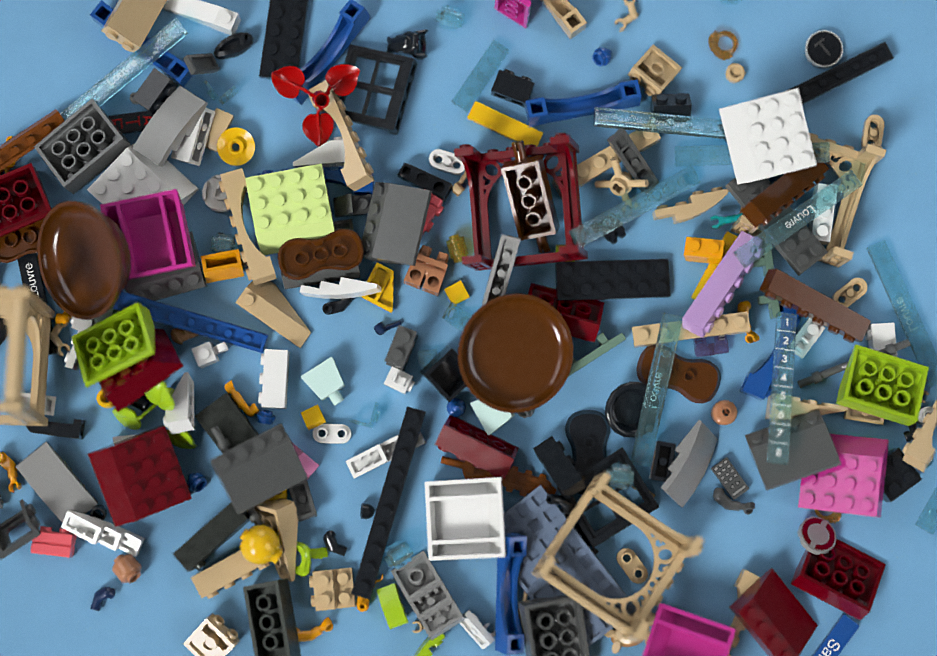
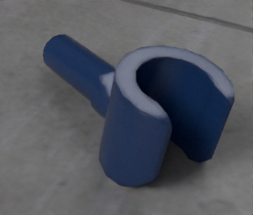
M397 321L384 326L380 322L374 326V330L378 335H383L388 330L402 324L401 321Z

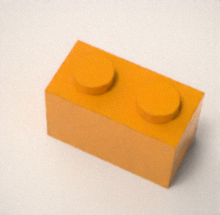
M686 237L684 257L686 261L719 264L726 254L727 246L725 240Z
M239 249L201 256L206 283L244 276Z

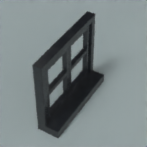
M350 44L344 64L355 66L357 57L375 60L376 64L370 84L357 81L355 87L368 91L362 113L344 110L345 114L350 117L353 123L388 130L390 134L398 135L417 68V62L411 57ZM381 62L400 66L393 89L375 85ZM372 92L391 96L385 119L366 115ZM338 95L339 100L341 99L345 103L346 96Z
M623 447L582 472L586 478L583 480L585 482L590 478L593 479L598 473L620 461L631 480L614 490L619 492L633 483L644 501L638 505L641 509L651 513L659 508V505ZM556 487L557 490H558V492L560 493V495L563 496V494L561 493V491L559 490V488ZM571 496L570 498H568V500L572 502L574 508L577 502L574 499V497ZM596 500L592 504L588 505L583 511V513L601 502ZM613 510L612 512L616 519L595 532L583 513L577 520L592 548L632 525V523Z

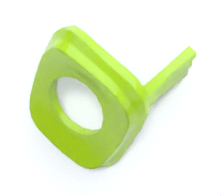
M297 541L296 551L301 554L302 561L299 566H296L295 575L307 576L311 569V559L328 557L327 548L310 549L305 543Z

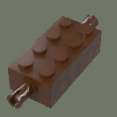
M520 140L519 143L515 141L511 143L515 160L505 162L501 167L518 237L521 238L520 241L536 238L538 252L543 253L544 250V253L550 251L547 236L557 234L560 225L542 155L526 156L523 140Z

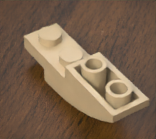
M716 187L707 193H704L703 190L695 191L688 198L689 204L686 201L675 203L673 207H668V205L657 206V210H654L652 213L653 219L659 220L672 217L674 224L694 219L717 205L729 193L728 189L722 190V187Z

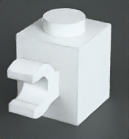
M207 342L191 350L198 367L204 368L219 362L218 354L229 349L225 342L213 346L211 342Z
M392 366L384 385L406 394L407 391L411 392L415 382L412 381V375Z

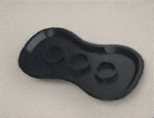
M583 410L572 414L566 422L565 433L572 449V459L575 462L573 466L576 470L580 469L583 472L607 457L606 445L610 435V426L607 424L605 415L598 411ZM610 466L598 473L606 472L611 476L606 484L611 487L613 482V470ZM592 478L585 481L584 484L586 487L577 493L583 495V493L591 483Z

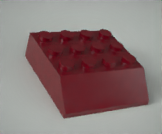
M154 328V354L99 382L105 398L117 412L126 408L183 367L164 329Z
M163 425L88 453L115 527L138 521L192 499L167 430Z

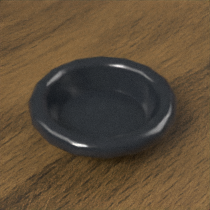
M627 382L619 385L611 392L605 406V417L607 424L615 433L623 437H637L645 434L654 426L659 416L660 405L657 395L651 392L652 388L642 382ZM651 395L656 396L654 401L650 400Z

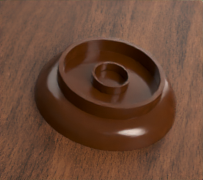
M66 201L56 205L49 211L40 228L37 248L39 268L44 284L56 304L72 317L82 320L100 317L115 305L128 283L131 271V256L127 240L119 226L112 219L90 204L79 201Z
M527 294L504 295L482 305L467 321L458 345L459 369L468 389L479 401L488 407L509 413L533 410L552 399L568 378L573 361L572 337L564 318L546 301Z

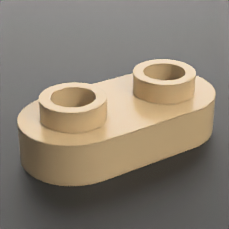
M871 115L865 120L861 140L862 148L868 144V141L882 145L884 120L879 115ZM875 123L876 128H872L870 124Z
M854 278L836 291L832 299L840 303L838 299L842 296L844 303L840 304L849 307L866 293L867 283L862 278ZM857 285L859 287V291H855L853 289V286Z
M629 548L619 550L616 560L632 582L637 584L643 583L648 577L646 567L633 550ZM626 554L630 556L628 562L623 560V556ZM640 570L642 575L637 578L635 572Z

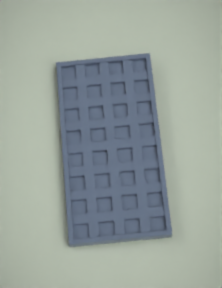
M542 485L538 486L504 513L505 533H517L527 536V553L523 557L520 566L518 583L530 599L566 595L543 578H536L531 574L567 519L557 505L547 504L546 497L549 494ZM573 526L553 557L556 559L554 565L598 595L611 599L628 597ZM631 601L626 604V611L629 615L636 611V607ZM617 603L614 607L619 609L618 612L621 613V604ZM583 607L589 647L614 627Z

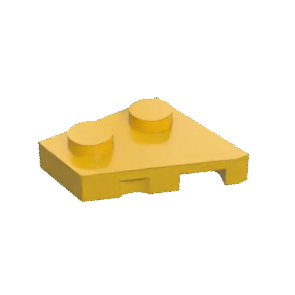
M377 262L366 282L378 284L382 291L362 296L361 298L392 313L394 271Z

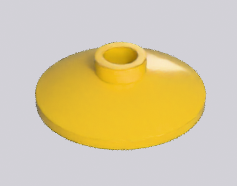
M230 128L225 130L218 138L217 152L225 163L233 166L243 165L253 157L255 142L251 134L246 130ZM238 144L239 150L234 151L232 145Z

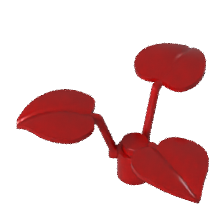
M338 64L331 67L325 75L326 81L330 84L326 92L318 90L312 93L302 87L305 76L295 66H285L273 71L271 79L275 89L283 97L296 98L299 94V89L312 97V101L318 109L316 114H309L305 117L302 123V130L306 137L319 147L328 141L334 127L330 114H320V111L329 104L328 95L330 90L333 89V92L339 96L351 94L357 85L360 69L349 64Z

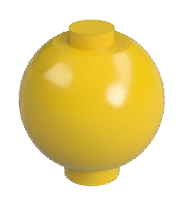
M252 526L249 530L245 529L240 536L241 552L245 559L253 564L261 565L269 561L275 564L283 553V550L279 548L280 541L278 535L268 526Z

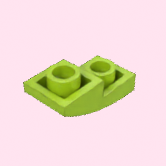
M393 583L377 589L379 601L389 628L393 629L409 623L404 605L401 603L397 585Z
M444 634L433 640L428 637L420 645L414 656H432L433 654L429 648L431 646L435 648L442 644V639L445 638Z

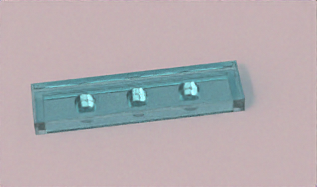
M493 40L453 98L452 103L468 112L508 54L509 49Z

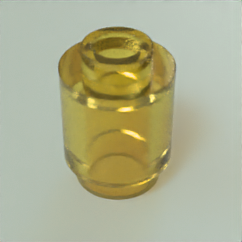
M459 234L448 237L449 240L446 241L450 258L453 259L454 263L462 262L463 256H468L469 251L464 236L460 237Z

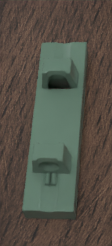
M770 241L762 242L763 253L761 258L755 259L753 262V267L763 266L764 278L769 269H774ZM765 296L757 297L758 305L768 304L770 319L781 317L778 300H771Z
M604 333L599 334L596 339L601 346L577 362L573 357L568 377L625 341L626 338L623 333L610 340L606 338Z

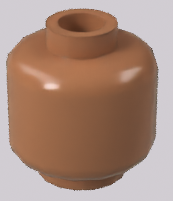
M729 400L719 401L713 405L711 417L719 425L731 424L737 417V408Z
M122 554L114 560L112 571L122 583L131 584L141 576L142 566L133 555Z

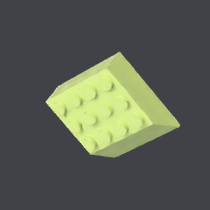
M322 164L245 178L255 234L260 252L264 256L278 253L282 244L288 240L295 238L319 239L335 231Z

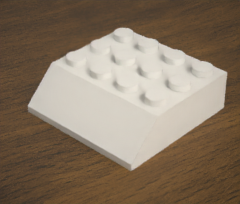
M798 88L719 109L737 184L757 181L816 166Z
M134 144L127 147L87 189L102 204L177 189L183 206L199 190L168 160H166L163 167L158 166L134 150Z
M501 477L425 482L429 561L506 557Z

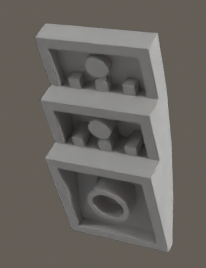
M179 86L150 119L134 144L133 149L158 166L163 167L171 151L177 152L185 135L190 137L208 103L184 87Z
M698 420L675 449L679 455L668 468L672 474L661 486L682 508L703 478L718 440L700 420Z
M47 441L16 465V468L62 523L68 510L86 514L98 504V501L90 494L85 485L72 472L68 464Z
M424 550L404 562L405 565L403 567L401 564L391 570L431 640L465 620Z

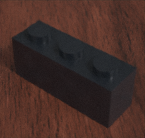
M553 436L533 448L537 458L565 499L570 498L586 487L583 482L586 479L580 469L576 470L574 468L575 462L570 455H565L563 452L565 448L560 440L556 442Z

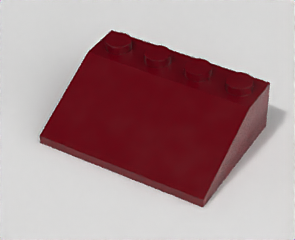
M32 163L0 175V237L45 219L52 208L39 174Z
M836 539L835 546L828 553L818 555L805 550L795 570L791 585L861 620L871 611L886 564Z
M770 568L729 606L768 656H799L818 626L773 568Z

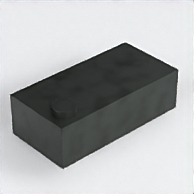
M225 393L195 415L217 447L218 441L211 431L216 426L219 427L224 438L229 440L231 449L259 435L228 393Z
M232 503L228 504L173 553L174 557L187 572L195 569L197 571L206 565L205 560L250 521L248 518L249 514L245 511L237 515Z
M288 578L244 586L243 591L254 656H301Z

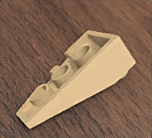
M252 281L235 302L299 348L303 346L311 334L279 288L271 281L254 285Z
M773 394L768 397L765 419H769L770 423L773 422L772 424L818 409L821 415L848 411V407L830 403L818 404L814 400L800 401L798 397L786 395L785 399H780V397L783 398V395ZM781 411H783L782 413L784 414L783 418L778 417V414Z
M283 498L264 501L254 508L256 511H259L263 524L276 532L280 541L279 548L283 550L282 555L274 565L281 579L288 578V581L293 582L295 581L297 550V507L293 501Z

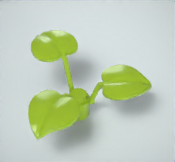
M162 382L145 393L153 405L139 416L136 415L134 410L127 407L120 412H117L114 408L112 413L125 427L132 430L140 429L142 426L140 420L157 405L164 411L174 409L175 402L172 395L175 389L167 387L165 382ZM167 429L171 444L182 449H194L198 446L187 431L172 434Z

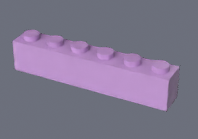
M744 231L740 232L682 318V328L701 338L706 333L711 332L714 326L713 322L716 318L721 317L724 311L723 307L726 303L731 302L734 296L733 292L736 288L739 289L744 281L743 277L746 273L749 274L751 272L755 259L761 257L763 253L762 240Z

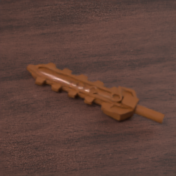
M446 456L441 458L440 463L462 469L465 480L496 478L485 469H477L471 462H463ZM512 466L509 469L505 479L502 478V486L506 487L507 492L511 493L515 489L524 497L540 485L544 487L548 494H555L557 490L546 480V475L540 474L539 477L532 475L530 470L522 473L518 471L516 466Z

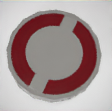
M820 517L805 519L797 532L801 545L808 552L818 555L828 553L835 546L837 539L832 525Z

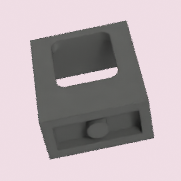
M401 325L398 326L384 360L387 362L386 365L393 366L403 372L405 371L418 338L416 331Z
M23 499L19 501L22 511L0 524V560L41 535L38 527L40 522L35 516L36 510L32 504H27ZM26 521L31 531L11 543L9 532Z

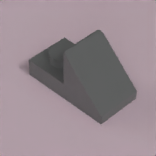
M347 194L333 198L335 218L368 215L372 198L371 194L356 196Z

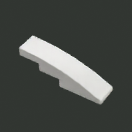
M341 277L339 284L321 281L319 288L301 285L300 293L304 296L322 299L362 297L382 291L378 284Z
M421 432L416 448L426 443ZM398 435L345 461L353 478H357L391 461Z
M72 510L67 511L61 528L94 545L99 542L114 551L120 549L134 557L139 555L145 539L122 527H115L114 524Z

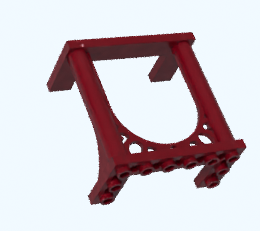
M556 133L554 137H550V142L543 143V146L525 145L526 156L542 155L546 172L554 178L560 188L563 201L566 246H558L559 252L516 256L513 267L588 259V252L584 249L576 156L577 153H580L579 145L567 133ZM470 144L460 145V148L454 149V156L463 162L470 192L474 255L463 256L462 264L475 271L490 270L494 259H492L488 213L489 196L495 183L503 176L498 163L504 164L507 161L515 160L512 147H507L506 151L490 149L487 150V153H480L476 148L471 147ZM552 157H557V166L553 169H548V161ZM488 165H494L497 168L498 172L495 176L487 173L486 167ZM562 168V171H560L562 176H556V172ZM484 177L490 180L488 185H485L486 180H484Z

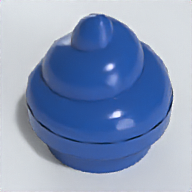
M603 47L597 48L592 55L593 61L598 66H606L611 61L612 51Z
M454 398L451 402H448L447 412L452 417H460L465 413L466 405L463 400Z
M202 473L188 475L187 482L190 490L200 492L206 487V477Z

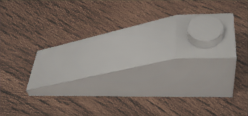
M505 234L501 235L482 305L505 295L521 238Z

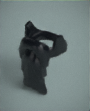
M428 30L407 31L403 35H397L394 38L387 37V52L392 54H411L418 60L426 58L425 34ZM418 40H419L420 43H421V50H420V52H418V50H419V42H418Z

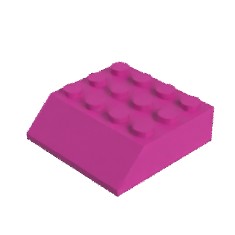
M177 189L100 204L101 212L119 226L127 240L131 256L129 280L196 267L185 210Z
M830 434L842 465L802 478L798 507L881 518L889 440Z
M660 603L643 656H728L736 629Z

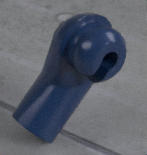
M105 586L96 591L90 609L100 611L103 600L114 598L115 590Z

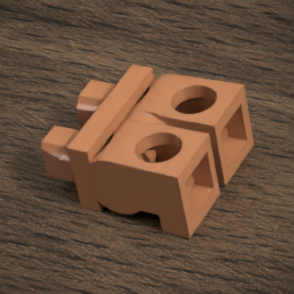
M422 245L418 252L415 266H410L404 278V284L420 290L422 281L425 278L422 291L438 296L448 269L449 255L439 251L436 260L430 258L432 248Z

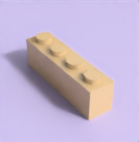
M240 550L196 574L191 579L201 598L207 596L210 599L219 594L217 590L224 587L226 590L236 584L235 580L241 577L244 580L252 576V571L256 568H259L261 571L270 566L269 562L261 565L253 564L245 559Z

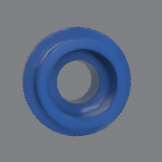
M261 410L256 415L258 417L257 421L266 425H272L276 419L273 412L269 410Z

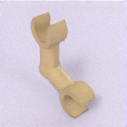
M624 0V4L628 6L629 15L623 19H616L614 25L618 23L624 25L619 29V32H623L627 24L638 18L635 7L636 0L632 2Z
M55 320V326L50 332V340L57 347V354L64 356L61 352V347H64L68 352L71 351L70 346L63 344L58 335L69 322L62 325L57 324Z

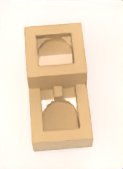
M218 108L215 109L206 148L217 152L218 138L229 128L234 119L233 115Z

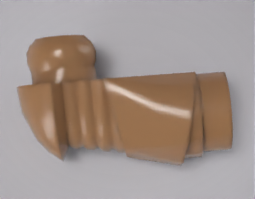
M174 328L170 333L171 339L180 345L184 341L198 336L196 333L182 329L179 330L178 328Z

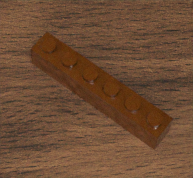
M815 152L813 153L816 166L786 173L740 210L755 228L761 223L765 226L773 219L771 215L774 217L779 215L784 210L782 207L786 209L795 202L793 198L798 200L805 194L803 190L807 193L815 186L813 182L818 184L825 178L824 173L829 168Z
M769 269L759 289L765 293V297L780 301V305L785 308L797 310L796 314L805 318H811L812 322L816 325L828 327L827 331L836 335H842L843 339L850 343H854V341L862 342L871 323V320L779 269Z

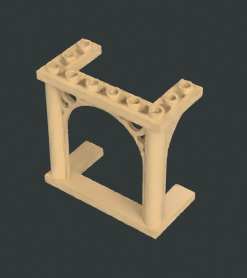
M809 133L813 152L815 150L820 152L818 154L820 159L833 168L841 183L842 198L831 231L830 243L826 247L828 253L818 260L839 268L852 260L854 252L844 248L867 178L873 166L884 158L886 150L882 149V146L879 144L870 143L860 151H856L852 146H841L836 144L834 140H823L818 138V135ZM831 156H834L833 158L840 159L837 162H833L831 160ZM844 161H849L852 166L848 171H841L839 165ZM852 174L851 177H848L849 182L844 180V176ZM741 215L732 224L731 232L740 234L741 231H744L762 240V242L769 241L764 233L758 229L759 226L755 228L744 215Z
M0 285V318L5 319L8 328L4 402H0V413L8 415H0V425L48 426V418L45 417L50 327L51 320H55V311L32 290L28 289L27 286L18 285L16 288H8V286ZM27 335L33 348L30 407L22 403Z
M603 472L594 476L531 574L536 578H543L623 633L622 637L628 641L640 642L641 639L645 640L650 632L648 629L650 624L647 622L653 614L651 610L662 601L664 590H668L674 581L672 577L675 573H679L684 566L683 560L700 554L704 547L702 545L704 539L698 535L687 537L669 528L606 485L611 476ZM592 497L638 527L646 535L652 546L654 555L652 574L645 586L632 596L622 599L603 597L554 565L556 561L553 558ZM659 540L660 544L664 542L665 545L657 547L656 541ZM667 549L671 551L672 556L668 560H662L659 558V552ZM660 564H668L662 568V572L658 570ZM651 581L655 583L653 587L650 586ZM639 596L644 597V600H641V607L637 601ZM629 601L633 602L636 607V612L633 616H630L626 611V604ZM617 603L621 604V613L618 612L619 609L614 607Z

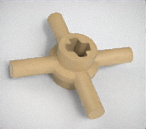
M613 157L610 160L615 175H613L611 180L595 181V188H610L613 194L621 196L625 210H630L632 205L628 193L632 187H648L649 181L647 179L633 180L628 172H622L618 157Z

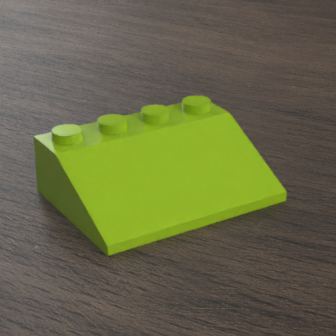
M138 302L71 336L83 381L87 388L155 353V332L149 309Z
M855 344L839 386L836 404L910 426L918 422L929 367Z

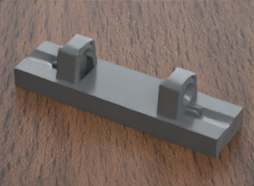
M620 127L607 141L633 180L647 179L649 181L648 187H638L646 195L659 181L626 130Z

